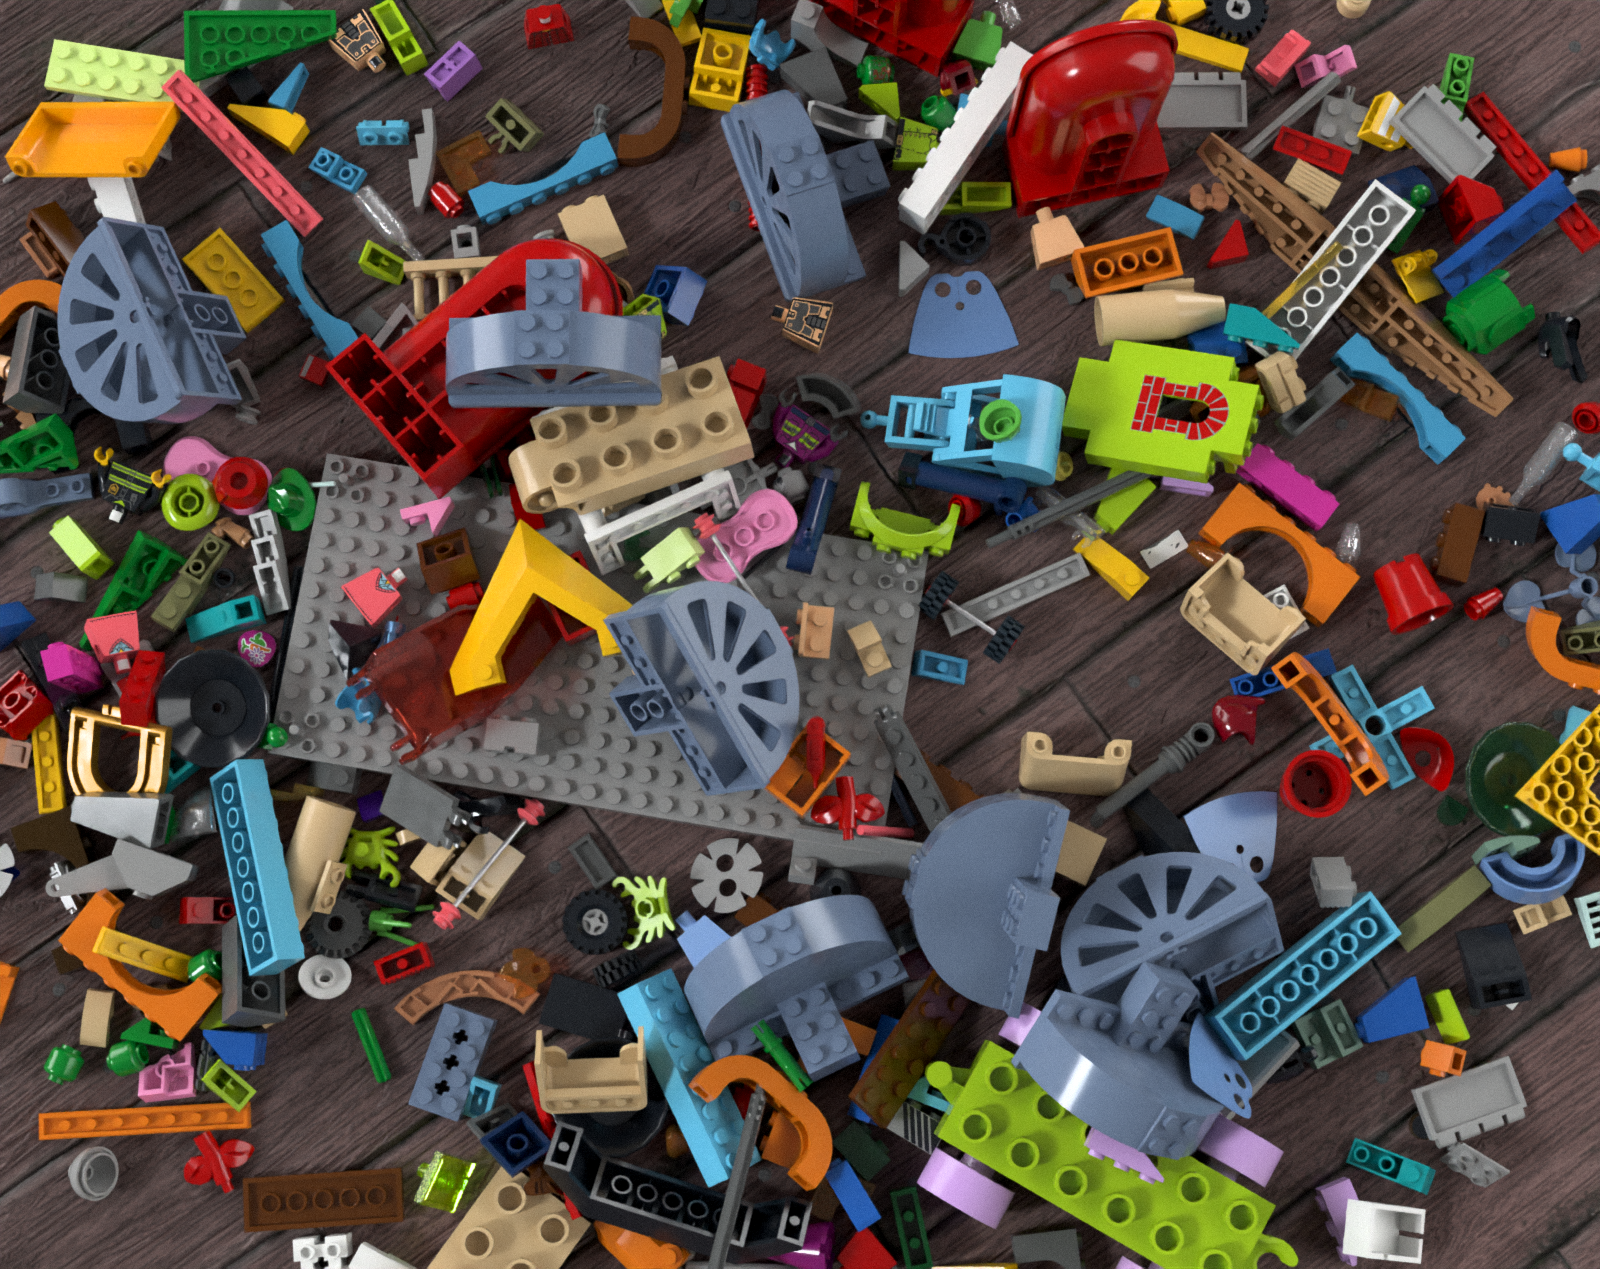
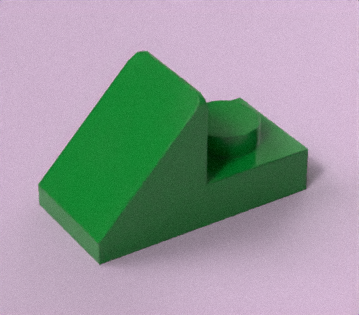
M146 1017L124 1031L120 1038L169 1049H177L180 1043L177 1039L170 1038L163 1029H158L157 1033H155L158 1023L151 1022Z

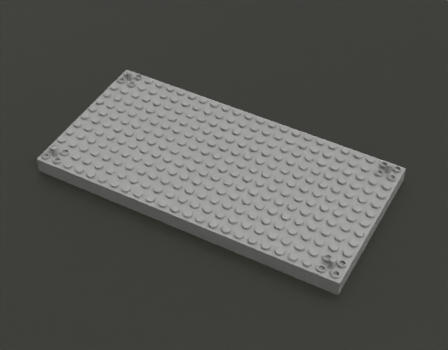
M327 453L321 482L335 481L336 485L320 487L273 723L277 727L286 730L288 741L282 747H273L272 750H268L269 754L308 762L332 763L355 767L362 771L392 775L395 766L402 764L428 781L792 842L797 840L881 854L879 851L794 839L797 824L839 830L838 822L829 825L814 821L811 818L812 808L802 819L765 789L706 796L670 733L666 731L634 737L610 697L609 693L627 676L634 675L624 655L604 657L598 634H594L569 646L547 601L539 595L534 604L532 603L515 635L512 636L501 657L507 683L455 696L449 670L479 607L458 614L456 610L451 611L447 603L446 597L450 596L449 590L431 595L421 571L416 543L436 536L432 533L429 519H425L426 522L424 524L411 526L402 520L400 513L401 509L438 500V498L411 467ZM467 476L442 497L450 496L454 501L455 507L438 536L463 527L466 528L480 573V579L475 580L473 583L479 581L485 594L518 524L511 504L509 485L512 483L500 482L503 496L499 497L494 480H490L494 493V498L490 499L483 479ZM633 503L618 512L606 516L605 519L607 523H610L648 505ZM558 508L554 511L543 513L546 528L536 530L567 555L580 550L591 573L632 605L654 592L695 582L708 581L695 566L690 569L686 567L680 572L681 577L671 584L661 583L651 592L645 593L642 588L653 579L651 573L640 580H636L633 576L645 565L640 558L677 528L689 527L694 536H696L700 530L692 529L696 525L694 520L703 514L686 512L618 542L617 546L626 565L605 575H602L584 536L586 532L575 510ZM714 516L712 519L713 523L720 524L717 517ZM796 530L791 539L784 543L777 552L745 579L758 601L766 609H770L779 627H789L786 631L788 637L795 636V634L800 635L801 625L796 624L797 610L803 609V602L813 606L834 608L829 660L798 657V650H794V645L791 646L799 685V714L793 741L812 717L819 716L823 718L825 733L851 753V758L836 777L852 776L856 795L869 793L875 796L884 807L885 814L882 817L871 822H862L857 819V826H885L895 763L874 725V721L877 720L874 715V709L880 707L883 711V706L890 704L893 711H899L903 718L920 606L918 605L922 599L929 553L923 550L922 557L917 555L916 560H910L909 558L901 557L902 552L891 550V554L876 551L877 546L872 545V542L823 534L812 573L807 575L786 569L789 552L797 533ZM772 548L766 549L753 557L741 575L748 571ZM377 567L380 568L385 576L399 568L408 579L396 588L403 599L376 628L382 629V639L385 633L384 626L386 621L395 622L396 616H399L398 622L406 625V631L403 634V654L400 656L396 654V638L392 649L383 653V640L380 651L361 668L368 669L370 676L377 682L382 691L380 696L382 703L377 717L370 725L367 723L368 719L359 723L352 709L349 707L338 709L335 705L338 695L351 682V678L348 681L346 680L328 641L330 620L372 627L341 587ZM737 578L728 583L746 592ZM871 620L882 639L881 643L892 668L868 678L847 630ZM498 714L510 716L511 721H520L521 717L536 719V723L542 726L539 756L517 755L515 749H508V754L485 751L483 747L487 718L494 719L495 715ZM835 778L820 798L825 795L838 796Z

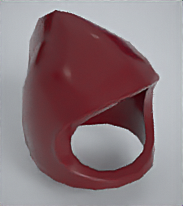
M1231 695L1219 699L1212 710V721L1221 741L1225 742L1232 735L1241 733L1248 743L1253 745L1256 734L1257 707L1265 704V699L1244 695Z

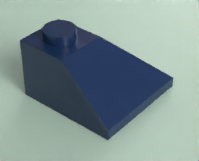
M1415 165L1375 178L1401 199L1404 197L1411 201L1410 192L1413 187L1419 184L1426 185L1431 191V197L1427 203L1419 205L1425 209L1424 214L1432 211L1439 203L1430 178ZM1375 179L1370 180V181L1367 182L1368 185H1369V187H1370V185L1374 182Z
M523 1111L480 1139V1143L512 1178L546 1156L551 1141Z

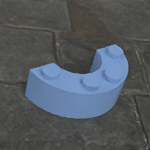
M1565 834L1555 838L1551 848L1553 860L1543 867L1530 868L1522 866L1514 861L1506 851L1482 858L1479 870L1492 884L1489 888L1501 897L1520 904H1543L1559 898L1571 888L1584 861L1585 845L1571 835Z

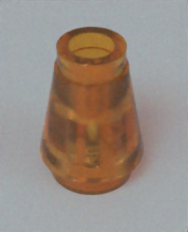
M1194 539L1190 541L1186 553L1209 569L1226 553L1221 550V546Z

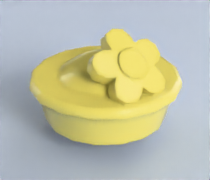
M1059 451L1055 479L1063 481L1071 475L1073 462L1069 454Z

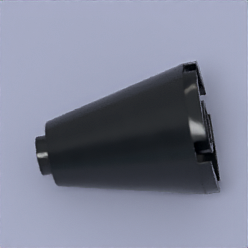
M829 868L815 877L814 885H811L810 899L812 901L834 896L831 890L836 886L841 888V895L861 896V887L857 878L851 872L842 868Z

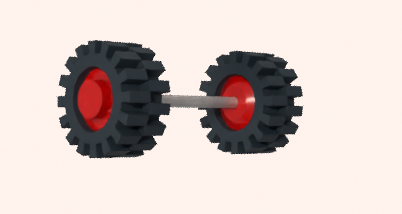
M942 571L919 603L920 611L934 620L944 605H949L993 635L983 654L1000 664L1017 642V638L1025 626L1008 615L996 632L949 600L959 581Z

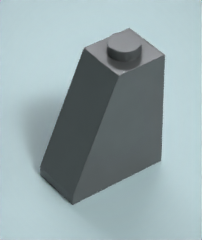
M826 47L779 64L781 78L796 92H799L808 103L809 101L817 100L842 109L847 108L848 99Z

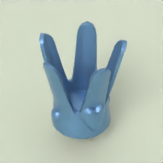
M396 616L395 622L386 621L384 626L385 633L377 650L380 648L383 640L382 652L386 653L388 650H391L396 638V654L398 656L403 654V634L406 631V625L398 622L399 616Z

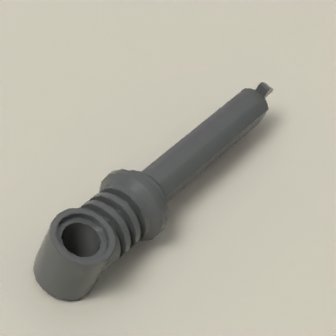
M1196 723L1187 733L1177 739L1178 742H1173V746L1161 747V752L1158 754V760L1095 807L1096 812L1092 815V822L1095 823L1100 819L1105 821L1167 773H1182L1186 763L1191 762V759H1195L1196 755L1199 756L1211 748L1215 737L1213 728L1207 723ZM1202 733L1207 737V741L1204 743L1197 742L1194 735Z

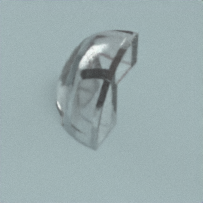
M211 785L195 791L180 805L172 823V844L196 840L199 835L217 832L213 810H216Z

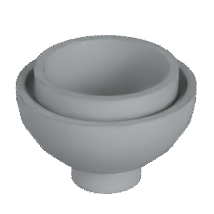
M105 1147L85 1149L74 1159L68 1169V1177L75 1193L81 1198L90 1201H98L108 1196L116 1185L119 1173L115 1155Z

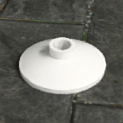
M320 954L309 958L303 963L299 970L298 980L302 990L308 995L317 999H331L343 994L348 989L352 974L349 965L342 958H329Z

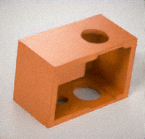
M807 725L791 744L785 760L769 779L770 783L763 788L802 819L851 758V753L824 733L825 767L818 780V788L815 789L813 778L807 769Z

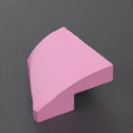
M192 1042L184 1044L185 1048L172 1056L167 1054L158 1063L149 1065L139 1072L138 1097L145 1103L196 1097V1058Z

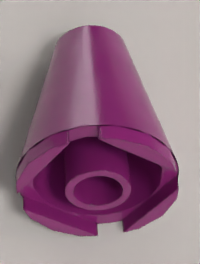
M824 1221L808 1224L803 1247L800 1251L768 1257V1259L800 1269H833L835 1253H832V1244H835L836 1241L834 1223Z

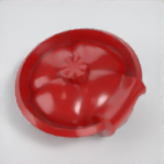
M235 457L227 460L219 467L215 478L212 480V484L219 503H223L233 509H248L258 504L265 496L268 488V478L264 468L257 461L248 457Z

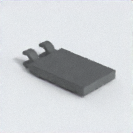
M402 764L395 766L379 812L433 846H443L448 850L452 848V845L459 848L463 839L461 836L449 831L451 823L456 826H460L461 822L468 825L471 817L470 813L457 807L460 801L458 798Z

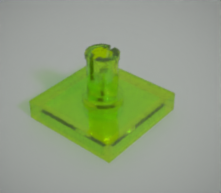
M435 1151L430 1164L424 1162L418 1168L417 1175L423 1178L413 1201L423 1206L454 1213L476 1164L468 1159Z

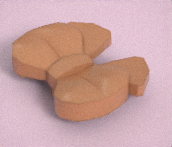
M1215 182L1213 184L1211 194H1205L1202 185L1199 183L1193 185L1189 190L1191 195L1190 206L1197 213L1213 208L1223 212L1228 207L1229 195L1220 183Z

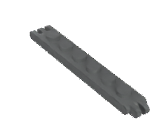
M886 704L883 706V711L880 707L874 709V715L877 719L874 721V725L929 831L932 832L952 812L899 711L894 712L890 704Z

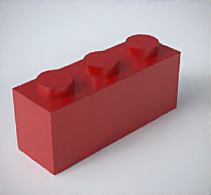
M138 650L119 700L121 725L148 727L155 708V696L166 673L165 653Z

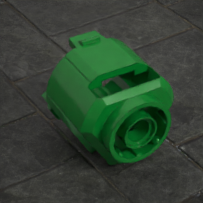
M1496 269L1447 302L1446 316L1443 318L1444 327L1468 352L1488 354L1523 330L1525 325L1535 318L1534 306L1530 303L1522 308L1512 291L1502 282L1510 276L1508 271Z

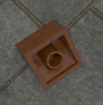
M465 527L416 543L421 571L431 595L443 593L451 588L480 579L478 564Z

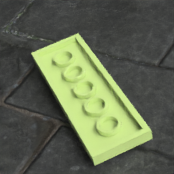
M54 39L44 86L47 90L120 102H174L161 87L177 70H182L185 73L184 60ZM199 81V82H195L194 84H195L197 87H199L200 81Z

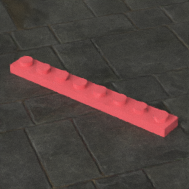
M177 70L161 87L304 237L323 220L316 210L182 70Z

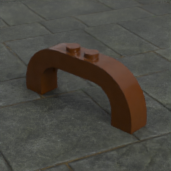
M630 16L628 37L630 49L653 52L665 63L662 111L658 124L651 131L642 135H619L617 157L619 166L639 167L658 161L677 142L682 128L683 115L688 114V100H684L685 92L690 91V77L686 76L684 51L675 34L658 21Z

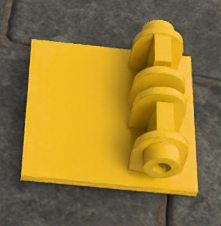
M1428 249L1424 252L1418 250L1391 260L1395 266L1396 273L1402 278L1407 287L1408 294L1414 299L1416 304L1444 293L1437 278L1430 271V265L1435 263L1438 257L1437 252L1433 249Z

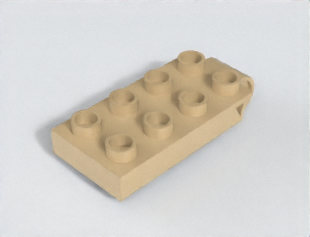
M720 356L661 375V403L657 406L565 407L532 418L530 421L536 440L519 446L508 457L523 509L526 512L543 514L558 508H570L575 510L578 515H584L754 458V453Z
M501 1166L427 1269H559L589 1228L591 1222L583 1216L572 1220L570 1212L565 1207V1203L552 1193L536 1196L526 1195L523 1187L530 1180V1177L521 1172L512 1178Z

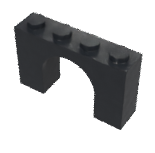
M73 398L65 404L64 412L57 415L70 428L74 437L78 425L85 418L94 414L104 413L93 407L86 399ZM35 413L37 422L53 415L51 413ZM114 418L122 449L126 453L132 455L154 449L148 423L123 421ZM58 467L57 470L51 472L57 475L72 470L69 467Z

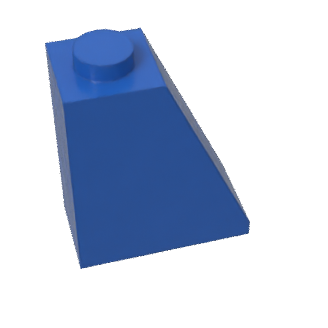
M1593 494L1540 513V517L1566 554H1582L1600 537L1599 494Z
M20 601L0 605V652L36 621L34 616Z
M1416 976L1405 977L1356 1016L1358 1023H1355L1358 1038H1362V1041L1365 1043L1430 1028Z
M838 1157L831 1161L825 1177L857 1231L860 1232L881 1219V1215L847 1159L845 1158L841 1161Z

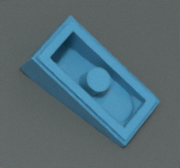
M300 62L270 97L268 103L271 108L286 110L292 114L309 76V72L303 63Z
M917 650L914 654L911 676L964 685L968 660L926 650Z

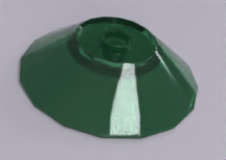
M1505 722L1488 730L1473 746L1465 768L1466 794L1474 814L1489 830L1505 837L1519 835L1535 837L1550 830L1555 825L1515 797L1517 792L1561 746L1548 730L1530 722ZM1509 776L1511 777V783H1510V784L1508 783V777H1509Z

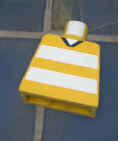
M1390 91L1375 96L1357 137L1386 151H1393L1404 145L1412 149L1413 146L1389 123L1405 105Z

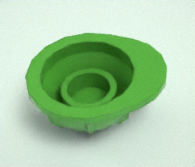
M1005 399L990 402L984 407L980 415L979 427L981 434L986 439L996 443L1012 441L1021 430V411L1015 404Z

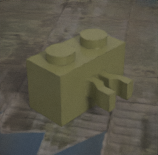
M500 98L485 116L499 130V133L491 136L488 142L494 145L498 139H503L502 146L498 149L500 154H505L510 142L520 151L530 152L544 135L509 99Z

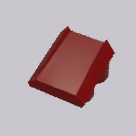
M18 670L0 687V728L9 733L15 741L27 740V736L48 715H54L51 701L23 670Z

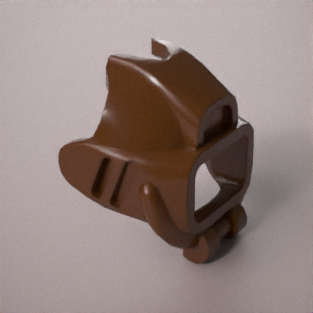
M546 1156L527 1168L530 1173V1180L523 1187L526 1195L536 1196L556 1193L561 1195L562 1200H565L563 1191L543 1168Z

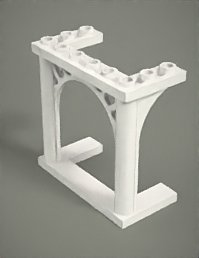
M673 355L661 358V375L678 370ZM622 381V382H615V383H624V382H633V381ZM565 407L543 410L538 415L531 417V419ZM721 468L701 475L703 482L610 523H607L601 509L584 515H578L586 532L584 536L601 574L605 575L626 565L617 546L618 542L710 501L719 523L733 517L741 505L729 471Z

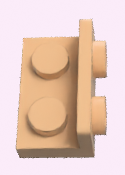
M803 602V609L797 610L796 624L801 625L800 635L795 634L794 650H798V657L829 660L834 618L833 607L813 606Z

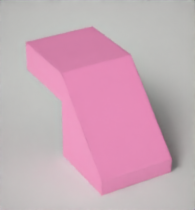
M1343 45L1325 56L1314 54L1294 65L1301 88L1316 85L1330 72L1337 73L1339 77H1342L1357 69L1350 45Z

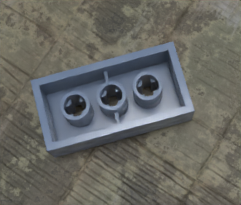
M445 1003L408 1104L457 1122L461 1121L464 1116L471 1080L479 1074L498 1020L451 1003ZM465 1030L468 1040L459 1043L457 1033ZM455 1055L459 1065L450 1068L448 1058H452ZM447 1081L446 1086H450V1089L441 1093L439 1083Z

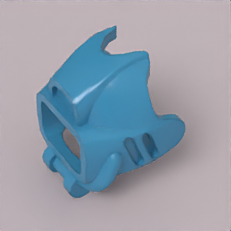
M761 19L755 25L749 40V49L758 57L757 61L759 63L768 66V69L773 71L775 68H780L779 64L783 63L791 54L796 41L791 39L786 44L783 43L777 30L764 35L766 20Z
M354 668L352 670L351 682L338 695L335 705L338 709L349 707L355 712L359 723L368 719L367 723L370 725L379 712L382 703L380 697L382 691L377 682L370 676L368 669Z

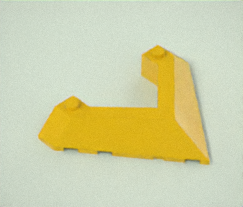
M519 519L449 670L455 696L507 683L501 657L538 595L597 630L602 655L607 658L623 653L603 620L610 614L627 611L633 605L527 523Z
M1600 704L1515 795L1516 798L1599 856L1600 801L1589 790V787L1594 782L1593 778L1600 770Z

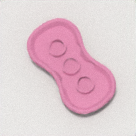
M183 437L178 439L168 451L163 463V477L166 474L171 475V480L167 482L168 485L174 478L183 474H197L212 483L219 467L233 457L220 453L201 437ZM256 459L253 460L257 461L267 474L268 488L266 494L258 504L248 509H233L220 503L233 514L251 515L257 512L267 500L272 475L267 466Z
M762 489L752 493L733 517L720 523V529L715 535L742 574L751 559L758 553L780 546L791 539L797 529V515L792 505L781 493L772 489ZM700 531L695 537L705 550V553L699 557L700 562L695 565L697 570L708 581L729 583L737 578L711 537L699 539Z

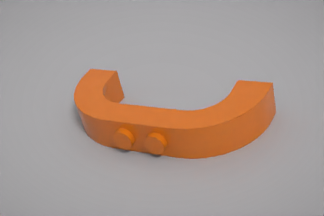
M28 280L4 291L0 295V339L18 321L19 317L33 306L50 309L58 314L62 286L47 280Z
M1531 606L1526 622V638L1529 649L1535 659L1549 674L1559 680L1568 682L1570 687L1583 690L1584 687L1592 688L1593 692L1600 695V665L1559 653L1556 646V634L1562 618L1557 612Z
M1293 652L1271 668L1286 689H1293L1305 701L1337 744L1351 766L1352 773L1350 776L1365 796L1389 780L1388 771L1371 741L1328 683L1303 656Z
M733 1055L724 1057L698 1072L688 1086L707 1103L715 1100L730 1082H741L754 1090L758 1084V1086L766 1091V1101L795 1126L801 1138L800 1155L787 1174L806 1191L815 1189L831 1162L832 1137L826 1119L820 1110L808 1099L805 1091L799 1092L797 1087L795 1088L788 1082V1077L782 1071L775 1070L766 1062L752 1056Z

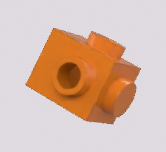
M1426 1040L1425 1047L1421 1051L1420 1065L1429 1068V1074L1445 1078V1074L1448 1073L1461 1077L1467 1051Z

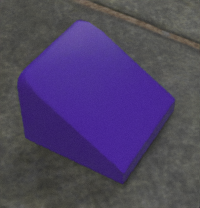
M382 790L357 799L364 823L386 816L379 812L384 797Z

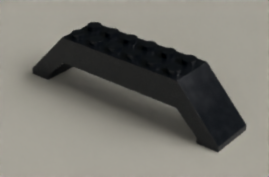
M558 1121L543 1168L583 1216L711 1256L726 1194L604 1156L583 1134V1128ZM788 1194L786 1198L755 1204L741 1200L726 1262L737 1265L800 1251L803 1247L813 1202Z

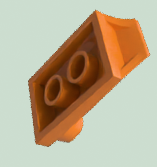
M598 1220L593 1223L598 1235V1241L627 1269H680L691 1256V1253L685 1248Z

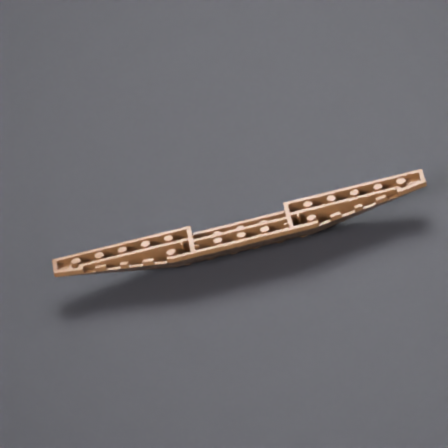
M1210 133L1196 151L1214 176L1219 177L1228 194H1232L1241 207L1239 208L1250 217L1259 234H1263L1271 244L1269 247L1300 274L1336 227L1312 206L1216 134ZM1374 263L1338 307L1346 317L1386 352L1394 353L1402 358L1404 363L1411 367H1417L1427 373L1426 376L1433 380L1435 378L1447 385V388L1454 393H1460L1467 397L1469 402L1492 416L1497 417L1513 401L1514 398L1421 302L1416 304L1414 299L1408 294V291L1378 264Z

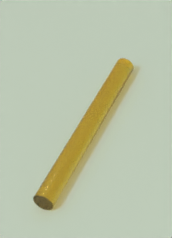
M1336 241L1261 313L1270 319L1343 249V246Z

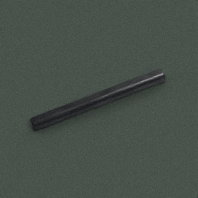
M295 566L293 569L290 585L291 609L285 611L270 691L271 715L276 713L304 572L303 566Z

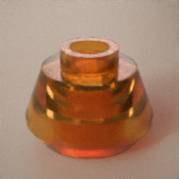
M671 1122L666 1127L667 1153L673 1159L689 1153V1145L679 1124L676 1122Z

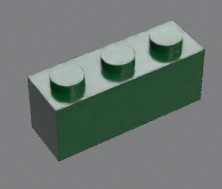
M909 1185L889 1190L906 1269L934 1267L916 1186Z

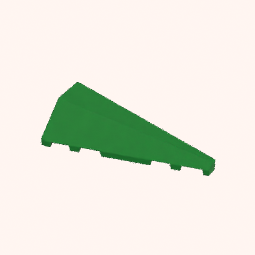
M56 413L0 441V474L34 472L36 468H48L49 471H55L58 467H69L70 470H73L79 465L73 432Z
M138 530L92 618L135 611L153 595V591L164 581L168 582L172 578V574L179 567L185 565L188 558L160 539ZM84 633L79 645L82 649L90 651L92 646L86 633Z

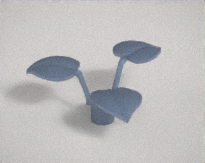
M1559 543L1557 544L1555 558L1558 565L1564 568L1570 567V573L1578 577L1570 583L1569 589L1540 596V589L1535 583L1526 580L1519 581L1509 589L1503 603L1505 612L1511 618L1526 623L1531 606L1545 609L1542 601L1571 594L1577 599L1584 598L1581 603L1583 609L1579 610L1576 614V625L1600 620V597H1593L1598 590V583L1593 577L1587 576L1585 573H1579L1586 572L1594 566L1596 561L1594 544L1590 545L1582 554H1566Z

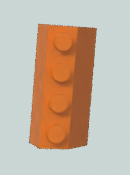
M1171 227L1075 249L1070 258L1076 282L1085 298L1179 277L1184 274Z

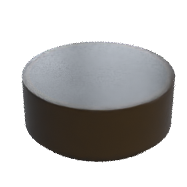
M1420 1113L1413 1115L1409 1121L1410 1133L1417 1139L1428 1140L1429 1138Z

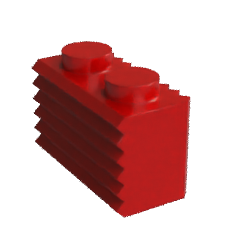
M420 942L373 961L381 984L390 985L395 983V981H400V979H405V977H410V975H415V973L435 966L427 942Z

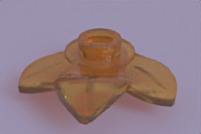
M518 948L512 951L514 961L504 964L498 975L503 980L514 984V999H523L534 994L538 984L548 979L551 968L544 958L536 957L531 950ZM535 966H541L539 973H533Z

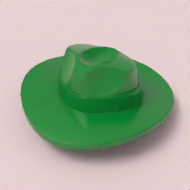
M284 468L277 473L268 489V508L277 513L279 524L291 531H303L312 524L315 517L317 504L312 487L305 477L295 469Z

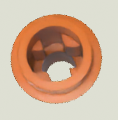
M1577 147L1549 154V168L1580 172V170L1587 167L1586 149Z

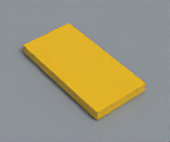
M221 228L217 229L182 259L212 294L228 297L241 327L247 333L286 302Z

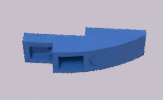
M1329 648L1303 656L1322 677L1337 673ZM1274 665L1263 668L1257 675L1247 673L1229 679L1234 695L1263 697L1287 689L1271 668Z

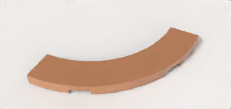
M481 970L460 971L437 977L419 986L404 997L394 1009L412 1025H415L429 1011L448 1001L464 997H487L504 1002L525 1014L541 994L526 983L505 974Z

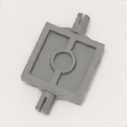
M1346 86L1343 98L1339 99L1330 95L1322 98L1311 136L1351 150V156L1356 158L1359 155L1363 142L1357 135L1369 108L1354 103L1352 100L1356 88Z
M752 458L724 467V470H728L733 479L741 506L752 493L768 489L765 477L778 472L774 462L760 469L753 462ZM711 501L701 505V510L711 506Z

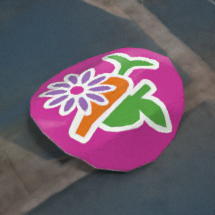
M251 630L245 632L239 638L238 651L241 657L253 667H262L267 664L275 653V639L266 632Z

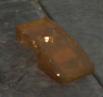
M1350 378L1356 385L1341 398V401L1362 412L1391 422L1400 402V397L1378 390L1373 384Z

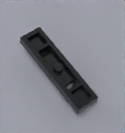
M45 632L22 641L21 646L47 698L53 704V710L65 734L70 731L72 709L74 707L83 708L76 693L48 682L44 666L41 667L43 661L40 651L47 650L48 645L51 644Z

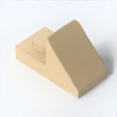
M871 620L847 630L868 678L892 668L881 643L882 639Z

